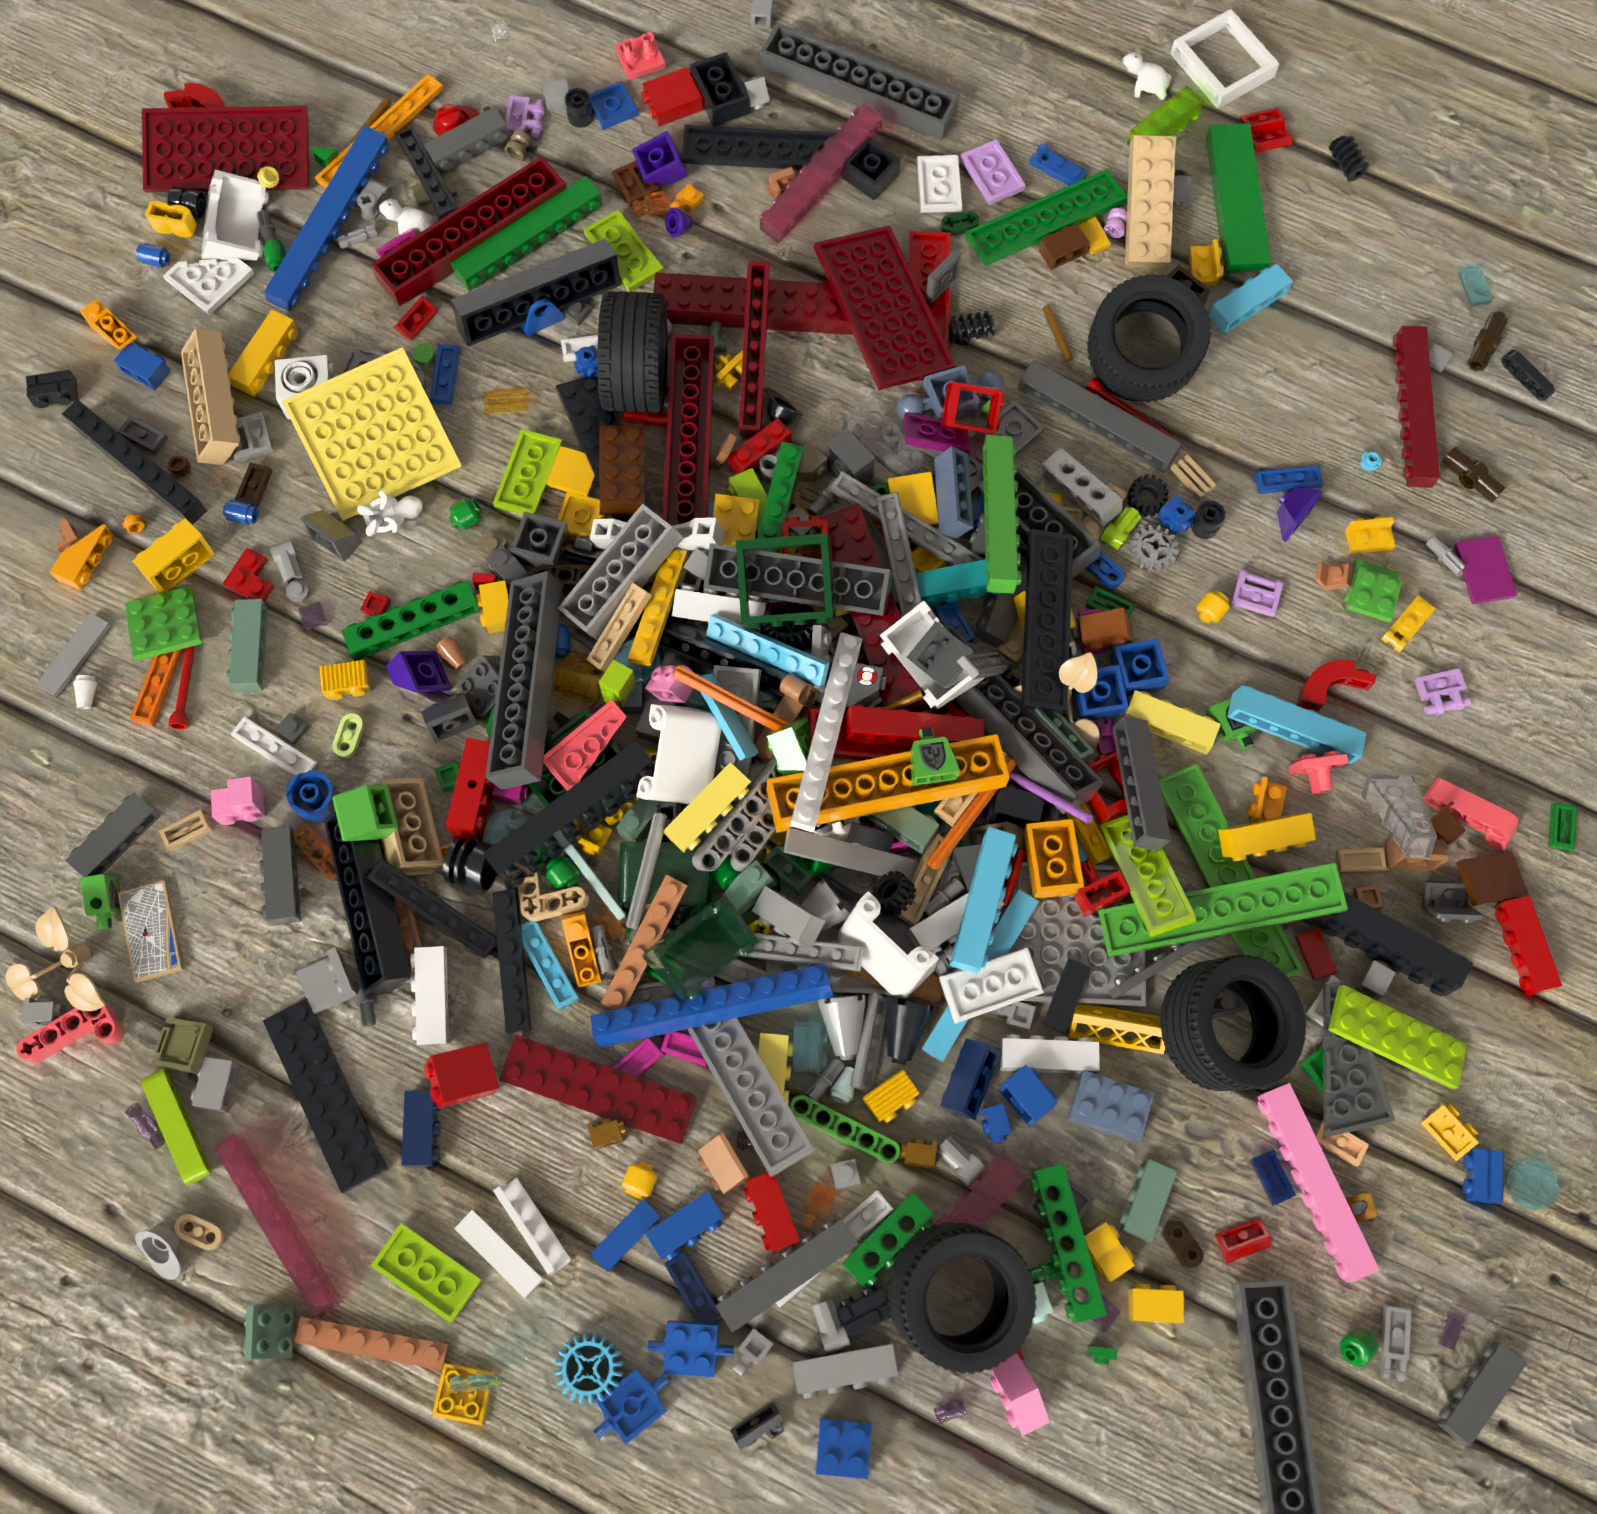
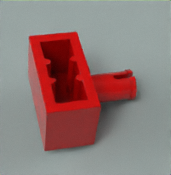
M1089 860L1086 864L1085 862L1081 864L1082 875L1088 885L1078 890L1074 899L1086 918L1098 912V910H1102L1126 898L1131 890L1120 870L1100 878L1092 861Z

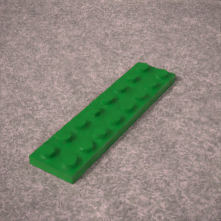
M1105 169L965 232V238L984 266H987L1041 242V239L1048 234L1057 233L1066 226L1079 225L1127 203L1128 196L1108 169Z

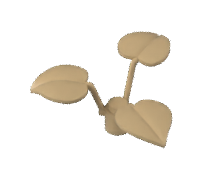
M1087 652L1081 656L1066 660L1059 669V678L1063 684L1068 685L1067 712L1069 723L1095 751L1100 734L1097 725L1088 719H1079L1074 723L1070 703L1073 688L1078 692L1085 693L1090 691L1096 684L1097 664L1093 654ZM1022 685L1014 687L1013 689L1021 696Z
M56 906L51 907L37 920L36 933L46 947L54 946L55 951H64L60 961L33 975L26 964L16 963L7 970L6 982L11 991L21 1000H24V998L34 1000L38 997L40 991L35 978L63 964L65 967L74 968L67 978L69 985L65 988V995L72 1006L82 1011L100 1009L106 1003L100 997L95 984L86 974L77 973L84 966L83 962L90 958V949L84 943L70 945V937Z

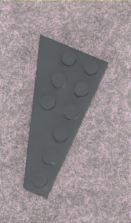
M1349 979L1323 986V1138L1395 1121L1373 1051L1328 1030L1338 987L1345 985L1352 988Z

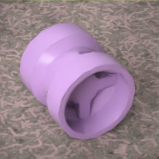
M1121 208L1110 210L1108 221L1104 227V232L1112 238L1123 236L1127 222V212Z

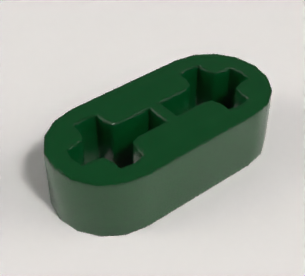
M972 211L946 215L941 220L940 230L941 232L951 233V236L965 234L966 231L979 226V216Z

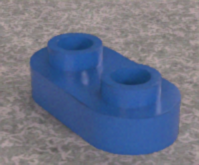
M1101 551L1100 557L1094 561L1099 566H1094L1091 563L1086 567L1095 578L1108 588H1117L1124 580L1122 568ZM1109 576H1113L1115 580H1110Z

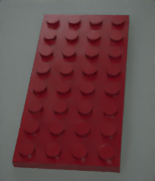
M307 106L142 108L143 190L145 192H169L172 186L186 188L187 191L188 189L209 191L215 170L259 181L258 172L263 167H272L279 175L278 184L273 188L266 187L265 190H310Z
M890 225L815 242L813 247L878 390L921 380L925 376L956 368V364Z

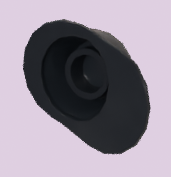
M764 388L765 393L770 397L767 413L772 422L779 418L787 427L795 421L798 415H804L780 393L771 388Z

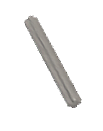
M654 813L626 922V926L632 929H639L667 821L665 814Z

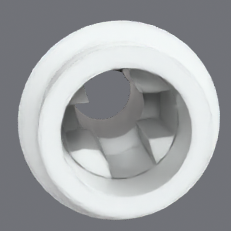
M77 675L76 681H73L77 708L91 709L97 687L95 677Z

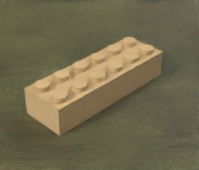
M1134 135L1130 142L1125 267L1166 269L1171 263L1176 137Z
M195 328L182 348L181 356L197 462L224 465L240 443V436L236 430L237 417L233 411L234 398L230 392L231 379L228 378L227 373L228 361L224 355L225 342L222 341L221 332Z

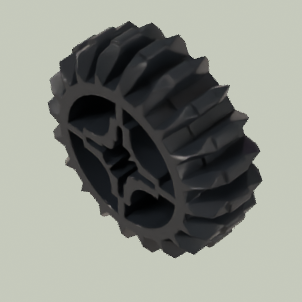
M788 602L787 605L779 604L778 608L772 607L771 612H766L765 615L815 611L813 607L808 608L807 604L799 605V603L790 604ZM807 620V625H793V621L784 622L785 626L771 627V623H762L760 630L761 634L804 652L805 648L811 649L813 625L822 624H816V620Z

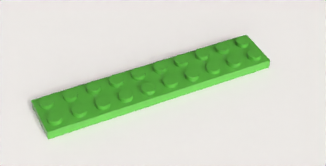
M1198 764L1159 779L1163 801L1207 888L1256 879L1247 859L1233 861L1232 857H1223L1218 830L1229 828L1230 826ZM1280 924L1231 933L1241 955H1252L1253 957L1265 959L1267 962L1277 966L1288 978L1304 972Z
M1336 863L1187 892L1185 895L1196 915L1197 922L1150 937L1135 903L1098 910L1108 958L1343 912L1347 911L1348 908Z

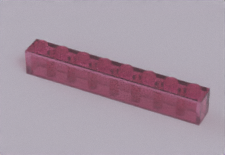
M863 103L860 108H855L850 119L839 126L834 137L828 138L825 147L814 154L808 166L805 165L800 170L799 176L795 180H791L788 183L785 192L774 199L769 210L766 209L759 217L760 230L779 244L843 172V163L868 137L872 139L880 131L883 125V116L866 103Z
M233 1133L212 1147L313 1315L322 1317L342 1303L343 1300L244 1138Z

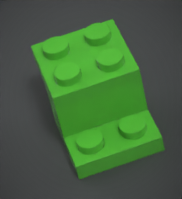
M1356 559L1353 564L1351 587H1347L1344 600L1348 601L1346 609L1390 623L1393 619L1403 580L1398 579L1399 572Z

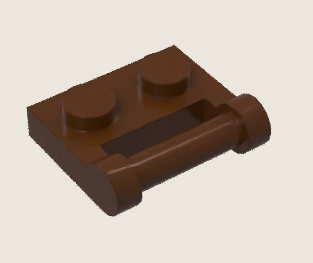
M636 161L612 171V176L630 207L651 197L657 198L663 193L660 185L656 183H647L649 188H644L636 174V171L640 172Z

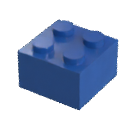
M1158 638L1114 646L1110 659L1112 666L1120 665L1126 696L1133 695L1135 690L1152 692L1165 689L1170 679Z
M1120 665L1097 668L1096 684L1088 692L1081 693L1073 688L1079 719L1093 721L1096 718L1098 720L1105 719L1107 716L1110 718L1124 716L1129 708Z
M1025 1065L1006 1080L998 1091L1030 1128L1053 1109L1058 1102L1055 1100L1057 1096L1054 1091L1048 1086L1045 1088L1039 1081L1041 1077L1033 1067L1029 1068Z
M820 1418L816 1475L868 1479L872 1424Z

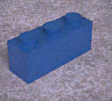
M707 1191L647 1231L645 1235L660 1259L664 1260L666 1258L670 1261L681 1253L679 1249L686 1244L691 1247L702 1239L700 1235L705 1231L709 1230L712 1233L723 1225L721 1221L725 1218Z

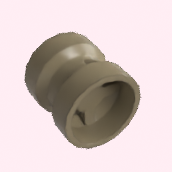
M515 130L511 135V141L505 147V151L513 159L522 160L532 140L525 132Z

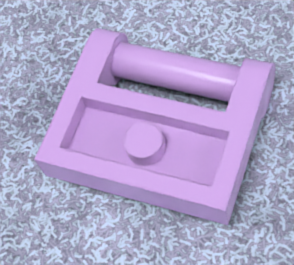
M1241 568L1230 604L1273 617L1276 613L1284 581L1278 579L1276 581L1247 573V570ZM1247 581L1256 585L1273 589V592L1245 584L1244 582Z

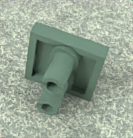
M294 1305L247 1306V1313L244 1318L246 1319V1322H244L246 1327L245 1341L243 1343V1346H245L243 1348L244 1360L292 1358Z

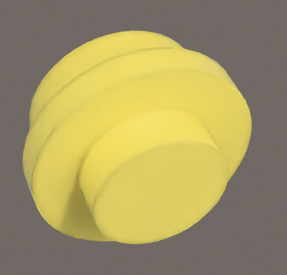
M263 167L258 172V180L263 186L273 188L279 182V175L274 168Z

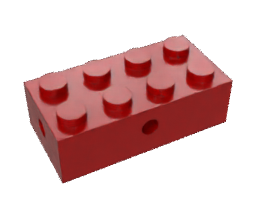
M466 738L446 821V827L453 839L456 836H464L467 839H475L479 843L482 836H486L488 823L485 822L487 814L490 815L492 812L493 801H491L494 787V784L485 778L490 741Z

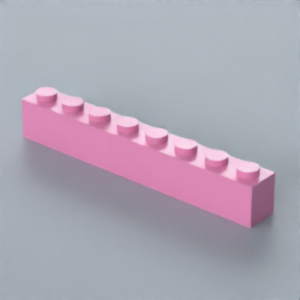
M1288 1083L1258 1096L1259 1109L1263 1115L1267 1116L1270 1122L1269 1130L1272 1136L1277 1138L1280 1143V1153L1283 1159L1290 1164L1292 1179L1297 1185L1299 1184L1303 1192V1202L1306 1207L1311 1209L1314 1215L1313 1223L1316 1229L1322 1232L1326 1240L1324 1241V1246L1327 1252L1333 1255L1337 1263L1335 1268L1339 1277L1348 1283L1379 1271L1380 1269L1291 1084Z

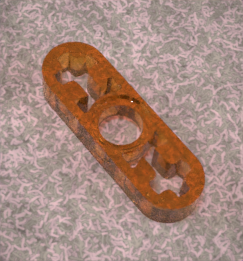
M307 825L297 827L293 833V839L327 880L336 882V874L330 873V869L325 865L329 861L334 867L333 859H330L332 857L331 850L311 827ZM302 833L308 834L309 839L313 842L310 846L302 839ZM317 848L325 849V855L321 859L313 858V852Z

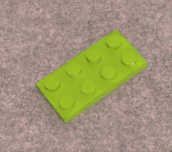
M619 210L583 229L584 235L591 244L603 239L609 242L617 254L620 281L628 292H632L654 279L655 272L664 273L663 266Z
M521 429L493 501L494 507L522 515L524 511L537 515L547 488V478L559 447L563 445L562 439Z
M400 1223L371 1264V1267L451 1324L456 1320L482 1282V1279L403 1223Z

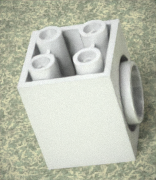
M327 355L275 360L276 399L287 420H290V417L282 403L283 400L339 376V374H336L334 363H330Z

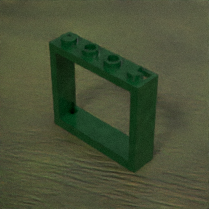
M830 534L736 540L741 624H748V629L762 628V623H771V627L785 626L784 622L793 621V625H807V620H816V624L830 623V618H836ZM821 545L825 611L750 617L745 551Z

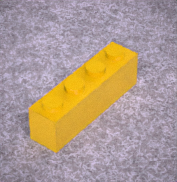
M274 310L270 311L228 373V378L231 379L233 388L255 397L258 391L262 390L264 382L275 370V360H280V358L284 357L288 346L298 335V328L293 319Z
M1296 813L1218 830L1223 857H1232L1233 861L1247 859L1246 855L1253 854V857L1267 855V850L1272 849L1273 852L1287 851V846L1293 845V848L1308 846L1307 842L1316 840L1311 813Z

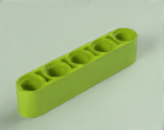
M163 1068L141 1079L143 1090L184 1183L190 1186L211 1175L210 1164L167 1069Z

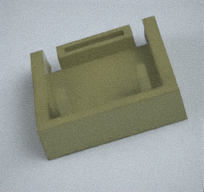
M167 1017L165 1022L175 1025L174 1029L163 1027L154 1055L164 1059L163 1061L152 1059L151 1064L158 1067L199 1074L214 1026Z

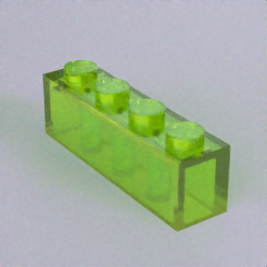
M1188 86L1184 87L1131 129L1127 144L1130 146L1134 135L1174 136L1177 131L1184 130L1191 120H1196L1201 115L1204 100Z

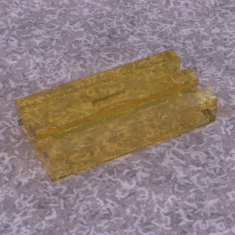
M527 390L484 392L485 414L528 412ZM522 397V399H511V400H509V398ZM489 399H501V400L489 401Z

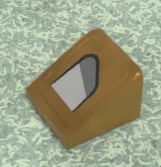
M1370 1192L1345 1198L1356 1222L1378 1217Z

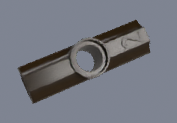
M1500 311L1491 312L1484 327L1474 341V349L1467 361L1469 369L1476 372L1484 371L1488 365L1491 355L1495 352L1502 339L1501 334L1508 321L1505 313Z
M1456 447L1441 461L1459 476V481L1464 487L1468 489L1474 488L1490 502H1494L1506 489V487L1488 474V468L1484 463L1478 460L1472 461Z

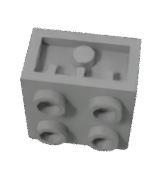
M336 947L326 951L328 958L297 971L305 997L314 1014L357 996V991L344 957Z

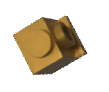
M607 1118L599 1121L598 1126H594L592 1122L587 1124L595 1150L624 1142L622 1135L627 1134L623 1120L613 1121L612 1118Z
M912 1139V1143H902L900 1158H904V1165L933 1168L935 1166L937 1141L932 1140L930 1145H926L927 1141L921 1139Z

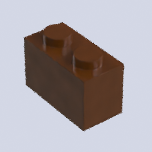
M1075 224L1073 226H1066L1061 231L1048 234L1041 239L1039 253L1050 270H1053L1086 255L1090 242L1079 225Z

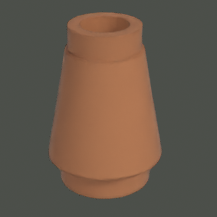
M447 636L436 645L437 653L455 667L456 670L461 669L467 664L456 639Z

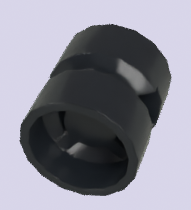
M583 88L569 90L564 98L568 122L576 128L587 127L593 121L590 94Z
M172 186L168 193L167 204L169 206H184L190 210L193 217L201 218L206 210V196L202 190L188 189L187 191L186 188Z
M1212 500L1201 503L1192 519L1191 530L1195 536L1201 539L1214 537L1225 519L1226 512L1224 507Z

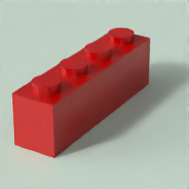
M1530 895L1503 901L1495 906L1496 920L1501 924L1503 940L1509 946L1511 962L1517 969L1520 977L1519 985L1525 991L1526 997L1553 991L1563 986Z

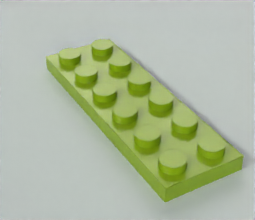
M1128 815L1105 822L1102 825L1100 824V830L1122 876L1131 890L1130 894L1150 937L1197 922L1196 915L1163 849L1154 851L1134 847Z
M1345 985L1338 987L1328 1028L1329 1031L1451 1089L1459 1088L1467 1043Z

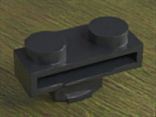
M579 536L575 539V543L565 542L563 544L560 556H564V559L570 562L579 560L585 562L587 566H592L603 551L593 548L594 543L589 537Z

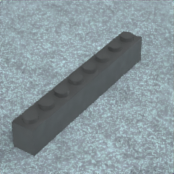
M1033 360L1020 378L1018 390L1164 473L1179 451L1182 443L1178 442L1174 437L1167 436L1155 426L1144 423L1137 416L1130 415L1118 405L1107 402L1100 395L1091 393L1080 384H1075L1063 374L1052 371L1043 363Z

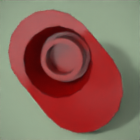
M445 104L437 111L433 121V130L440 136L480 114L469 106Z

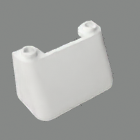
M219 170L214 171L207 196L201 259L229 261V258H239L241 261H257L258 257H262L264 245H261L260 240H258L259 223L257 212L261 211L263 204H267L269 193L265 192L266 187L259 181Z
M922 601L880 635L884 640L881 645L889 655L892 652L896 655L926 693L923 698L931 708L934 706L940 708L978 684L984 678L973 680L963 670L952 685L945 689L906 658L935 621L941 624L925 601Z
M651 704L650 725L654 729L660 730L661 733L654 777L644 776L640 780L637 797L647 800L690 804L714 778L721 727L712 712L690 707Z
M868 891L858 901L839 930L838 943L862 946L864 951L861 966L896 999H906L935 970L939 958L926 947H916L907 955L873 923L880 914L881 907L878 900Z

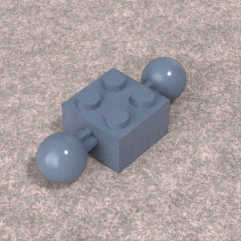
M965 365L924 377L922 389L925 397L920 399L913 394L903 396L898 401L897 413L903 420L905 413L923 415L925 410L930 409L934 418L942 419L948 382L1003 390L1004 380L999 373L986 371L979 376L977 382L972 383ZM960 390L955 420L977 414L979 405L977 395L979 393ZM981 394L985 398H991L990 395Z

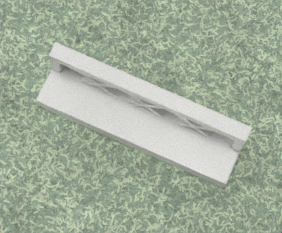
M515 1178L503 1188L499 1186L493 1190L548 1275L552 1276L572 1261L518 1178Z

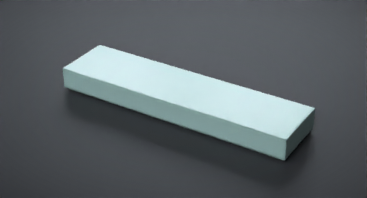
M571 844L564 848L567 856L579 868L582 876L620 926L627 922L626 914L576 848Z

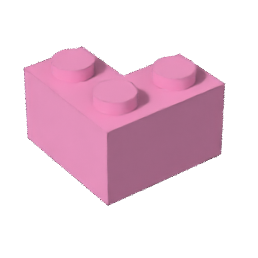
M252 777L227 780L228 788L211 790L212 817L218 823L231 825L239 820L251 822L258 820L259 817H265L264 791Z
M1017 1353L1008 1358L1006 1362L1000 1363L998 1367L991 1369L993 1377L990 1378V1382L995 1392H1001L1002 1394L1000 1399L1006 1411H1009L1006 1413V1416L1012 1428L1017 1427L1021 1435L1024 1436L1049 1423L1039 1389Z

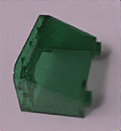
M625 841L620 843L617 904L624 911H630L647 842ZM661 843L646 904L652 903L665 876L668 875L688 885L678 906H687L688 909L692 910L693 914L698 915L711 911L713 871H699L695 869L692 863L693 855L701 845L698 844L692 851L688 848L683 852L674 843ZM705 855L703 857V864L708 866L710 860L708 855Z
M724 895L705 905L647 949L641 956L682 1000L688 999L690 1001L701 993L699 988L702 986V983L734 958L740 955L745 958L755 950L753 946L759 940L729 898Z

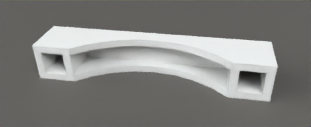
M694 518L689 522L672 526L683 536L674 549L695 550L696 548L697 550H709L710 543L723 545L725 529L717 518ZM594 519L590 540L600 551H604L627 522L616 519Z

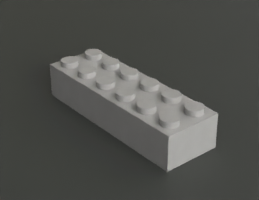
M642 504L560 604L558 609L598 641L631 584L635 583L643 587L681 541L683 536Z

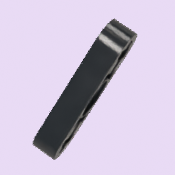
M1511 350L1502 357L1503 366L1536 399L1545 401L1554 394L1553 384L1519 351Z

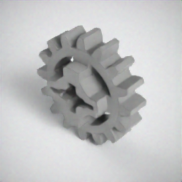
M1149 525L1147 531L1141 528L1139 534L1136 533L1130 544V547L1133 548L1130 555H1136L1133 562L1137 563L1140 561V568L1142 569L1147 566L1148 572H1151L1152 568H1155L1157 572H1160L1162 567L1167 570L1169 565L1175 562V557L1179 553V550H1177L1179 543L1173 542L1175 535L1169 536V529L1163 532L1159 525L1156 530H1153L1152 525Z

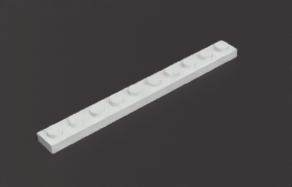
M843 632L839 635L790 826L810 832L815 830L863 638Z

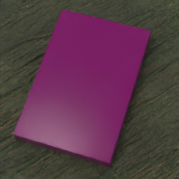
M911 413L904 414L905 445L942 452L952 446L969 455L970 445L967 430L940 426L941 419Z
M1499 536L1456 542L1454 547L1457 557L1465 564L1462 573L1472 604L1513 599L1517 596Z

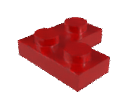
M247 547L224 580L223 584L225 587L249 599H262L265 602L274 589L272 583L258 577V574L268 561L266 556Z

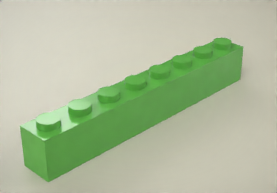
M986 435L983 445L987 592L1014 594L1016 585L1021 583V571L1017 569V566L1020 565L1021 555L1017 552L1020 535L1016 534L1019 526V516H1015V512L1018 510V498H1015L1018 482L1014 481L1017 463H1013V459L1016 456V446H1013L1012 437Z

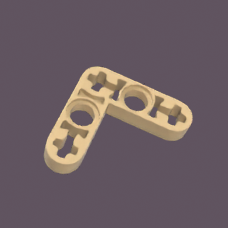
M541 870L531 873V876H527L524 882L518 886L521 913L532 922L584 909L589 903L588 894L580 887H572L543 895ZM530 883H535V890L527 894L525 892L526 886ZM579 894L581 898H578V902L575 903L573 900L576 899V895ZM554 899H560L559 907L555 910H551V901ZM532 903L537 907V909H534L533 914L529 912L532 910Z

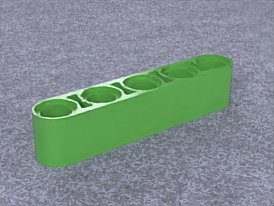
M798 1095L791 1101L790 1110L797 1120L883 1164H893L900 1155L899 1145L886 1136L807 1096ZM804 1102L807 1104L808 1110L803 1114L797 1113L794 1109L795 1104ZM819 1113H826L829 1116L830 1121L826 1125H821L816 1121V1116ZM841 1124H848L852 1132L848 1136H842L838 1132V1127ZM861 1136H871L873 1145L870 1147L862 1146L860 1143ZM891 1146L895 1150V1156L890 1159L885 1158L882 1154V1148Z

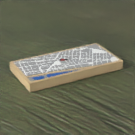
M163 880L119 892L118 898L134 982L140 983L183 971L167 882Z

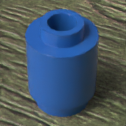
M144 243L137 246L136 258L143 264L164 268L170 262V253L164 246Z
M231 499L228 503H225L223 514L226 516L227 521L249 525L256 523L259 509L253 506L252 503Z
M558 624L555 658L562 659L571 653L570 631L567 625Z

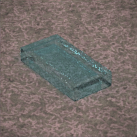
M1480 265L1460 268L1457 273L1470 306L1490 304L1493 298Z

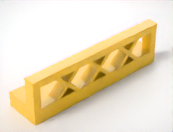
M1076 1005L1072 1015L1068 1034L1069 1038H1092V1042L1164 1054L1165 1051L1160 1027L1161 1016L1097 1005ZM1077 1023L1087 1024L1091 1028L1085 1033L1075 1031ZM1105 1027L1111 1028L1114 1034L1108 1037L1102 1036L1099 1030ZM1130 1031L1135 1032L1138 1037L1129 1041L1125 1040L1122 1035ZM1151 1036L1161 1037L1160 1045L1149 1044L1146 1039Z

